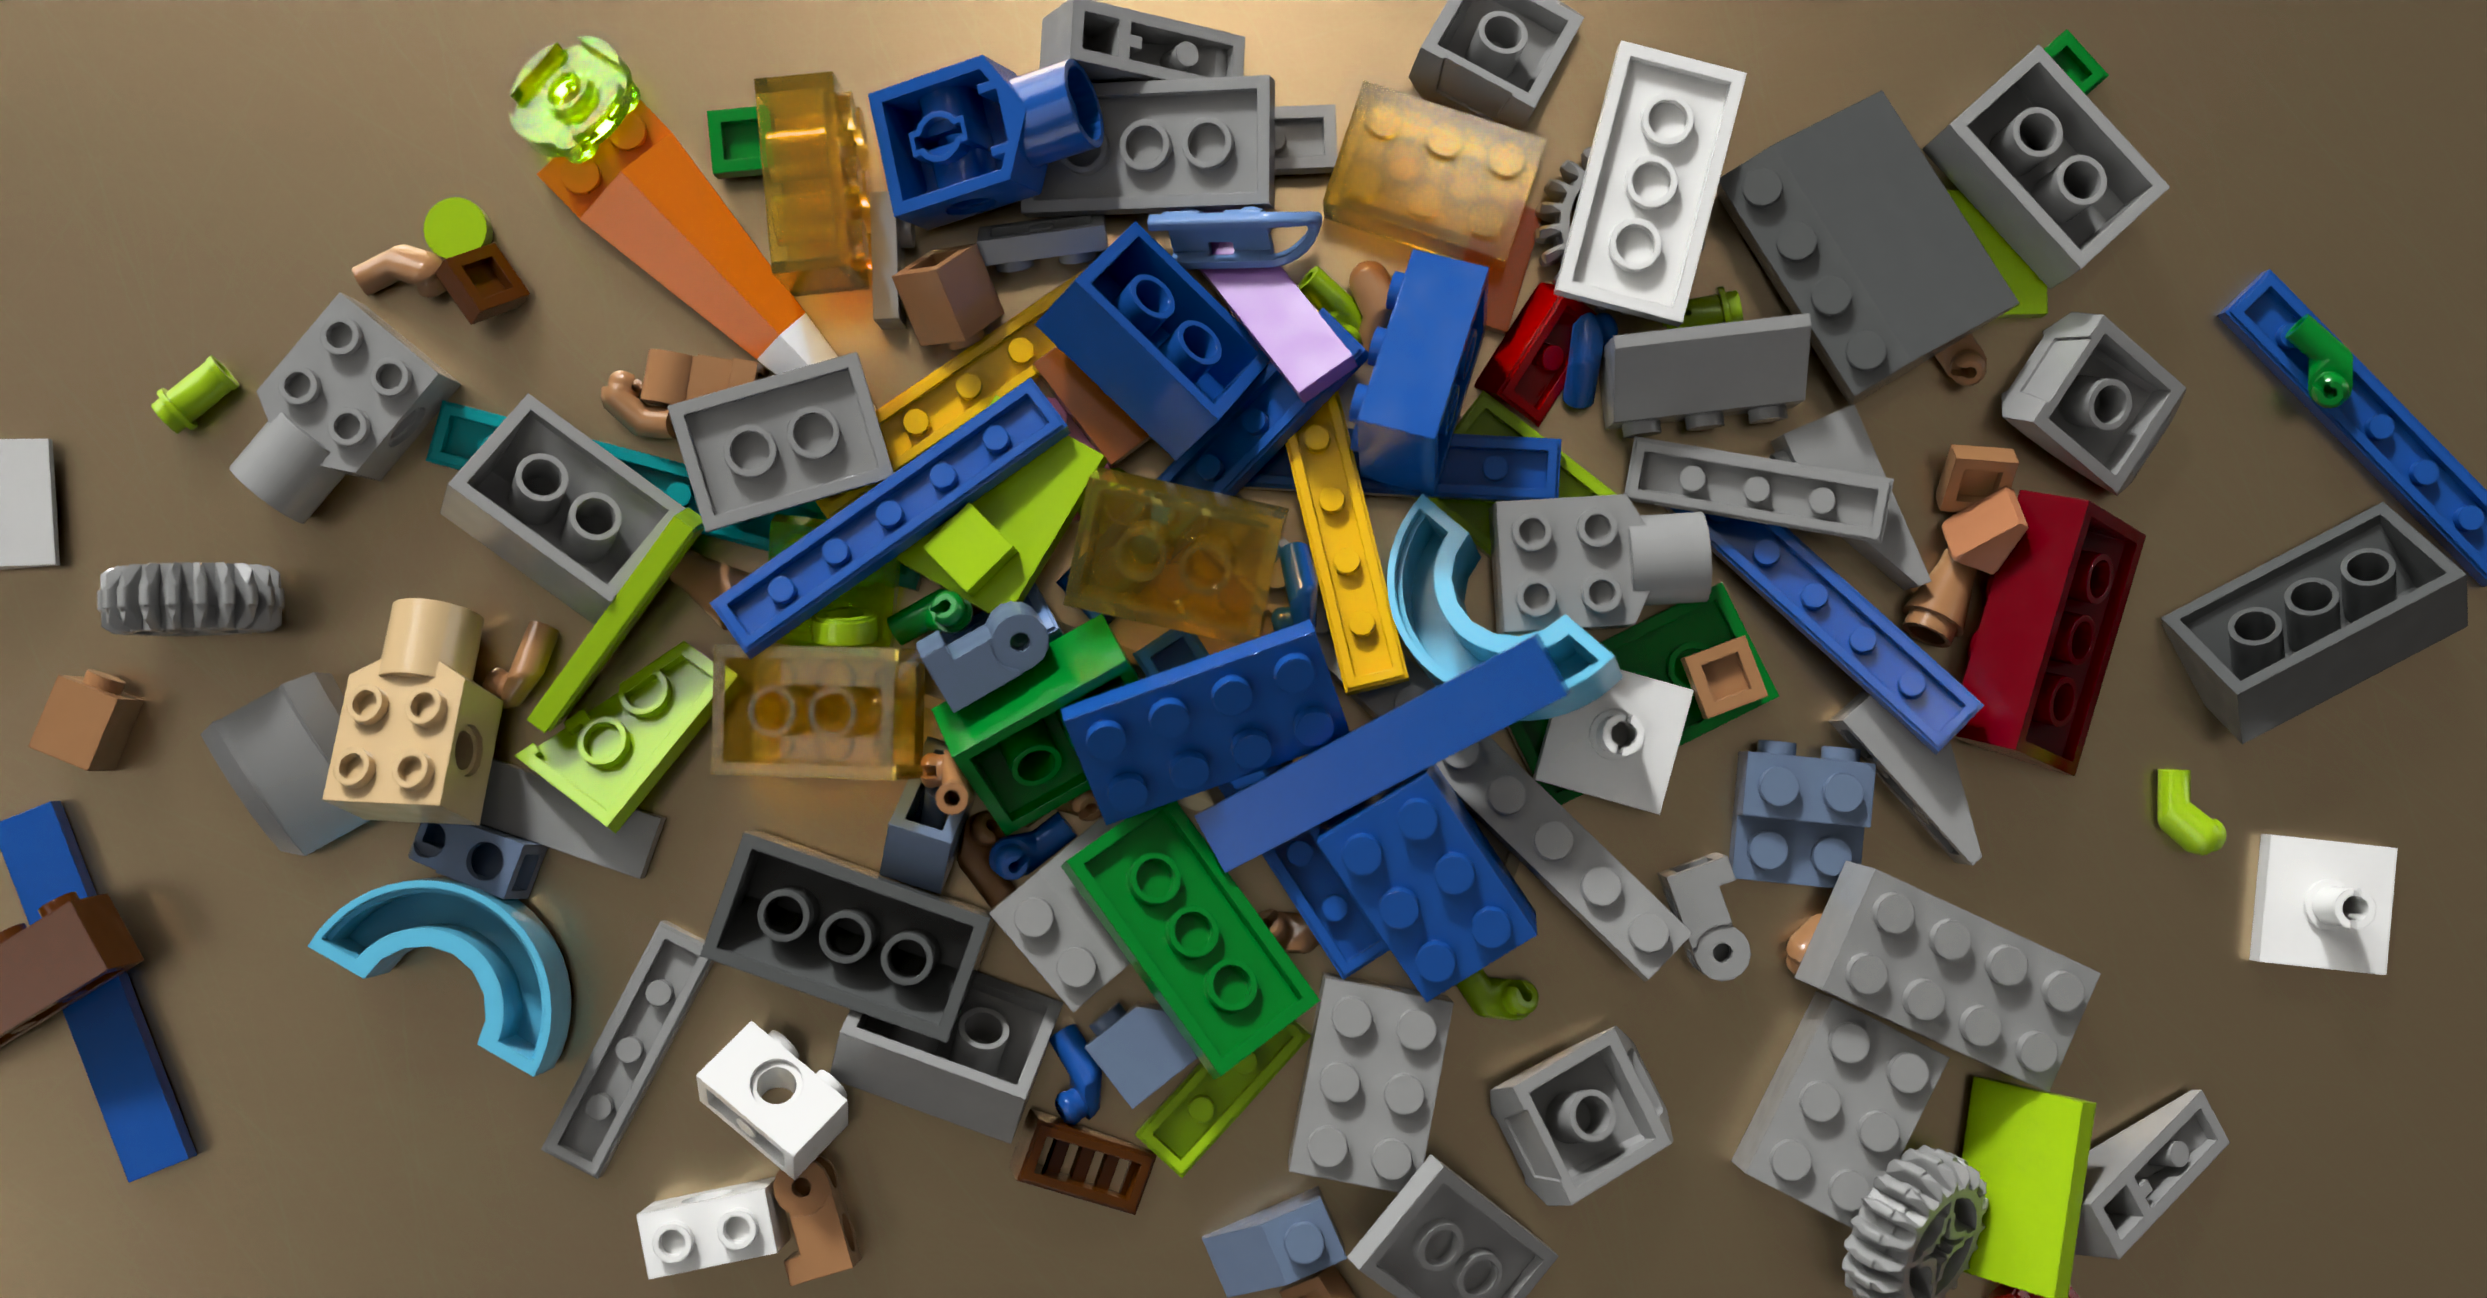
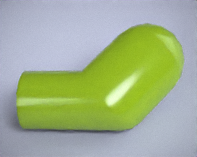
M1319 266L1312 268L1301 279L1297 287L1319 311L1322 308L1327 310L1361 344L1362 339L1358 331L1362 315L1355 300Z
M2158 769L2157 820L2160 829L2185 851L2200 856L2208 855L2221 849L2226 842V829L2218 819H2211L2191 803V770Z

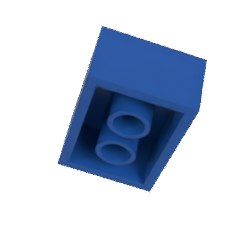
M1136 221L1072 282L1035 323L1058 349L1064 352L1087 374L1107 396L1118 404L1175 461L1219 421L1270 362L1246 329Z
M1413 249L1405 273L1394 272L1386 300V309L1392 310L1387 329L1382 327L1375 329L1368 353V365L1374 366L1368 385L1358 383L1349 412V422L1355 423L1350 449L1351 451L1359 452L1360 477L1435 495L1486 332L1489 267Z
M1436 764L1321 823L1317 844L1426 1003L1537 935L1535 909Z

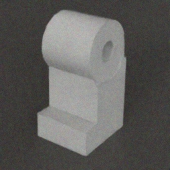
M1714 852L1658 872L1657 875L1670 911L1693 933L1683 944L1691 965L1709 978L1718 981L1733 980L1740 976L1749 965L1751 951L1750 944L1745 935L1733 927L1719 887L1736 880L1728 856Z

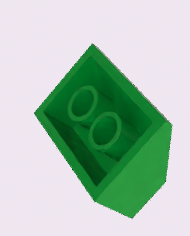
M1100 614L1048 643V650L1044 658L1034 667L1021 673V675L955 713H953L947 701L932 708V712L951 757L1001 830L1008 836L1091 789L1063 722L1061 708L1136 682L1140 678L1103 614Z

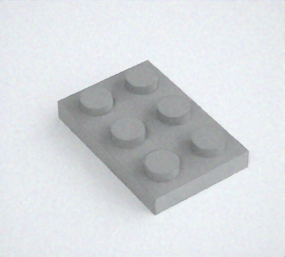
M858 352L667 406L705 532L715 531L884 481L894 474Z
M1432 1154L1429 1155L1347 1256L1358 1270L1397 1298H1526L1559 1257L1543 1241Z

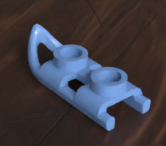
M1254 206L1237 210H1225L1220 213H1203V211L1198 209L1185 208L1180 211L1150 214L1147 226L1149 231L1169 232L1173 248L1172 257L1185 270L1271 268L1289 264L1305 254L1318 236L1323 217L1320 212L1315 211L1266 212L1265 209ZM1308 227L1306 233L1295 245L1283 252L1274 253L1271 238L1272 228ZM1211 242H1232L1234 246L1233 255H1212Z

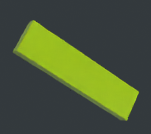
M687 507L674 515L526 719L528 722L546 733L547 731L551 732L566 720L704 530L699 514Z

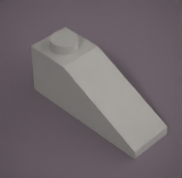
M1067 0L1042 19L1039 69L1067 59H1074L1083 67L1091 83L1243 76L1245 36L1094 0Z
M1855 404L1789 431L1771 441L1775 453L1770 454V459L1886 478ZM1893 492L1891 493L1882 544L1841 537L1903 590L1919 587L1931 582Z
M1863 689L1835 714L1829 722L1853 749L1861 750L1860 757L1865 763L1876 764V775L1955 863L1973 866L1982 858L1951 742L1935 755Z
M2190 1090L2089 1151L2075 1255L2120 1259L2230 1144L2202 1090Z

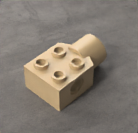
M404 598L393 602L381 659L349 674L323 801L364 820L480 826L504 702L473 681L484 626V618L480 614L456 604L432 599Z

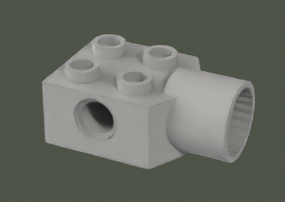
M339 292L256 391L268 422L231 464L229 469L243 485L264 502L290 519L305 524L346 474L381 481L440 411L442 400L448 401L461 384L370 308Z
M1627 494L1495 502L1488 509L1496 634L1520 635L1544 630L1565 614L1585 631L1626 628L1636 624L1643 606L1707 602L1710 597L1712 553L1709 529L1703 512L1639 515Z

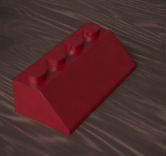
M2020 490L2017 499L2028 529L1999 570L1989 577L1986 587L1987 602L1979 629L1973 634L1969 643V662L1962 685L1984 706L1955 738L1984 750L2075 777L2146 535L2090 500Z

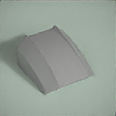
M1448 0L1420 47L1408 77L1424 103L1432 102L1486 131L1490 138L1520 137L1585 17L1559 0Z
M2071 312L2043 331V338L2010 388L2001 394L2002 417L2067 466L2118 496L2133 482L2171 424L2186 393V387L2105 315Z
M312 672L285 682L278 688L229 715L213 721L200 734L242 803L265 834L282 852L307 856L370 821L322 800L344 696L331 673Z
M1617 1026L1602 1031L1541 1061L1490 1090L1491 1115L1497 1120L1525 1177V1184L1547 1206H1571L1673 1143L1667 1108L1634 1042Z

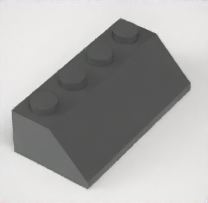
M2381 502L2161 617V622L2203 704L2241 744H2244L2468 626L2467 574L2386 503Z
M753 830L743 833L700 956L947 1043L978 972L995 920L989 914L991 911L879 875L880 872L772 834Z

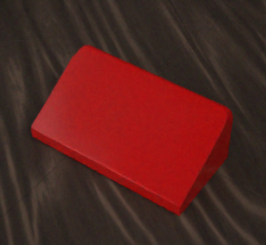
M1545 282L1539 283L1508 330L1507 335L1504 336L1475 382V387L1481 392L1484 390L1508 410L1537 427L1541 425L1564 388L1573 324L1580 316L1587 312H1592L1596 315L1583 302L1579 303L1573 299L1554 295L1556 285Z

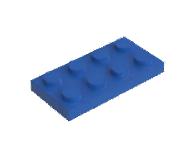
M1311 619L1061 708L1063 722L1106 826L1312 753L1350 733Z

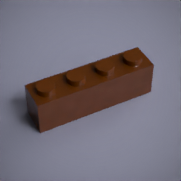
M76 892L64 894L41 906L38 912L42 918L27 927L25 923H21L0 932V1048L144 961L108 893L81 899Z

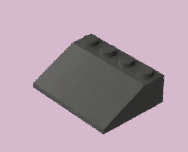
M1883 91L1773 144L1720 177L1717 197L1791 314L1810 313V344L1849 406L1856 404L2019 305V301Z

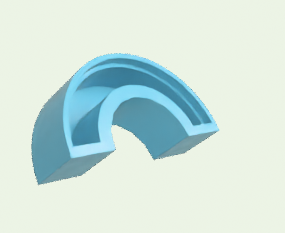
M1424 494L1417 499L1403 519L1390 552L1387 572L1388 600L1392 617L1404 643L1418 665L1436 686L1536 633H1539L1570 693L1519 721L1549 719L1573 712L1600 698L1623 678L1615 656L1566 614L1546 629L1522 636L1495 634L1472 622L1467 615L1464 600L1468 578L1481 559V556L1469 532Z
M431 877L389 884L371 890L340 908L317 931L307 946L363 979L389 973L406 953L418 947L430 946L453 954L473 971L484 994L485 1023L477 1045L532 1077L553 1069L562 1053L571 1018V987L568 971L560 949L547 927L534 912L518 899H501L479 888L448 877Z

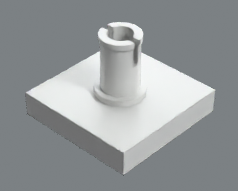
M1620 669L1623 678L1600 698L1568 714L1549 718L1533 779L1660 815L1694 690Z
M2261 834L2249 960L2386 975L2398 848Z

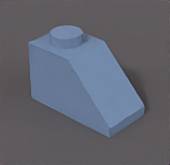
M927 736L888 824L879 875L941 894L959 851L963 828L969 819L974 800L966 809L955 815L945 814L938 808L935 797L940 787L928 788L922 784L923 767H921V760L927 753L944 754L948 747L946 742Z
M1138 1001L1128 1010H1125L1118 1002L1089 1025L1095 1036L1088 1040L1085 1049L1132 1109L1198 1058L1163 1008L1157 1003Z
M1319 1185L1202 1236L1203 1243L1227 1298L1289 1285L1347 1259L1343 1240Z

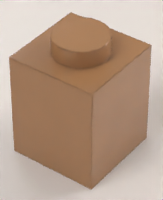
M976 243L931 250L891 276L920 346L948 343L951 350L968 347L985 337L983 328L1005 314Z
M87 669L84 677L58 675L28 747L86 771H115L144 700L123 692L126 685L124 680L101 671Z

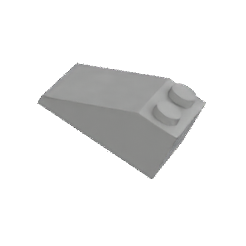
M1101 817L989 913L1072 1012H1075L1126 968L1130 962L1061 868V865L1124 820L1106 826L1103 817Z

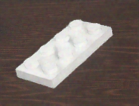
M1621 40L1617 47L1554 295L1676 327L1683 323L1747 73Z

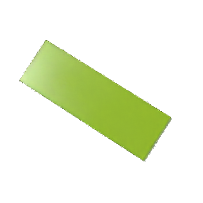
M1294 1020L1215 1080H1213L1200 1061L1135 1132V1136L1177 1175L1183 1178L1311 1037V1033L1297 1020Z

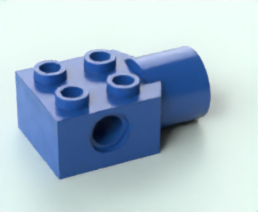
M980 55L868 94L894 217L926 230L1041 194L1049 163L1098 148L1104 140V123L1096 92L1087 73L1074 59H1067L1017 76L1013 71L984 55Z

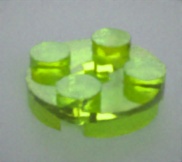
M592 36L576 37L582 45H573L567 49H563L558 42L544 48L523 67L513 83L510 96L517 104L515 116L509 113L511 125L532 149L542 155L553 158L565 157L572 163H583L589 160L597 152L599 144L605 141L619 127L626 115L632 112L639 103L640 90L633 83L629 66L611 45L602 39ZM570 92L577 95L567 104L563 101Z

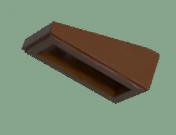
M1030 1109L1010 1161V1170L1017 1181L1136 1215L1157 1155L1146 1148L1079 1124L1068 1125L1057 1116ZM1051 1137L1053 1138L1044 1165L1038 1163L1046 1138ZM1071 1143L1079 1147L1070 1172L1066 1174L1060 1170ZM1095 1151L1104 1153L1095 1181L1091 1183L1085 1181ZM1121 1158L1128 1160L1129 1164L1120 1190L1116 1192L1110 1190L1109 1187Z

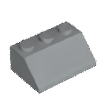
M1810 313L1613 336L1603 347L1598 376L1605 430L1622 428L1623 438H1634L1635 436L1646 437L1662 433L1661 424L1685 421L1686 431H1699L1725 426L1724 416L1748 414L1750 424L1787 419V409L1797 406L1806 399L1811 336Z
M528 393L447 484L440 514L595 625L674 515L686 508Z
M977 972L947 1043L850 1009L839 1033L830 1074L838 1082L1011 1144L1032 1092L1063 1002Z

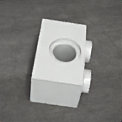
M750 1021L696 1075L699 1100L793 1180H796L848 1126L847 1093L838 1080L828 1072L820 1069L817 1073H814L798 1059L799 1053L784 1035L775 1030L767 1034L753 1021ZM773 1088H785L794 1094L788 1101L781 1104H771L761 1098L765 1092Z
M775 1177L655 1201L639 1212L636 1217L648 1279L778 1253L791 1238L785 1210L779 1206L774 1197L773 1183Z

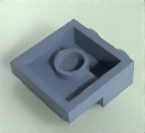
M1758 740L1757 752L1738 751L1729 862L1735 879L1834 888L1846 860L1857 864L1862 862L1864 828H1871L1876 764L1860 762L1861 750L1853 748L1822 746L1821 758L1796 756L1797 743Z

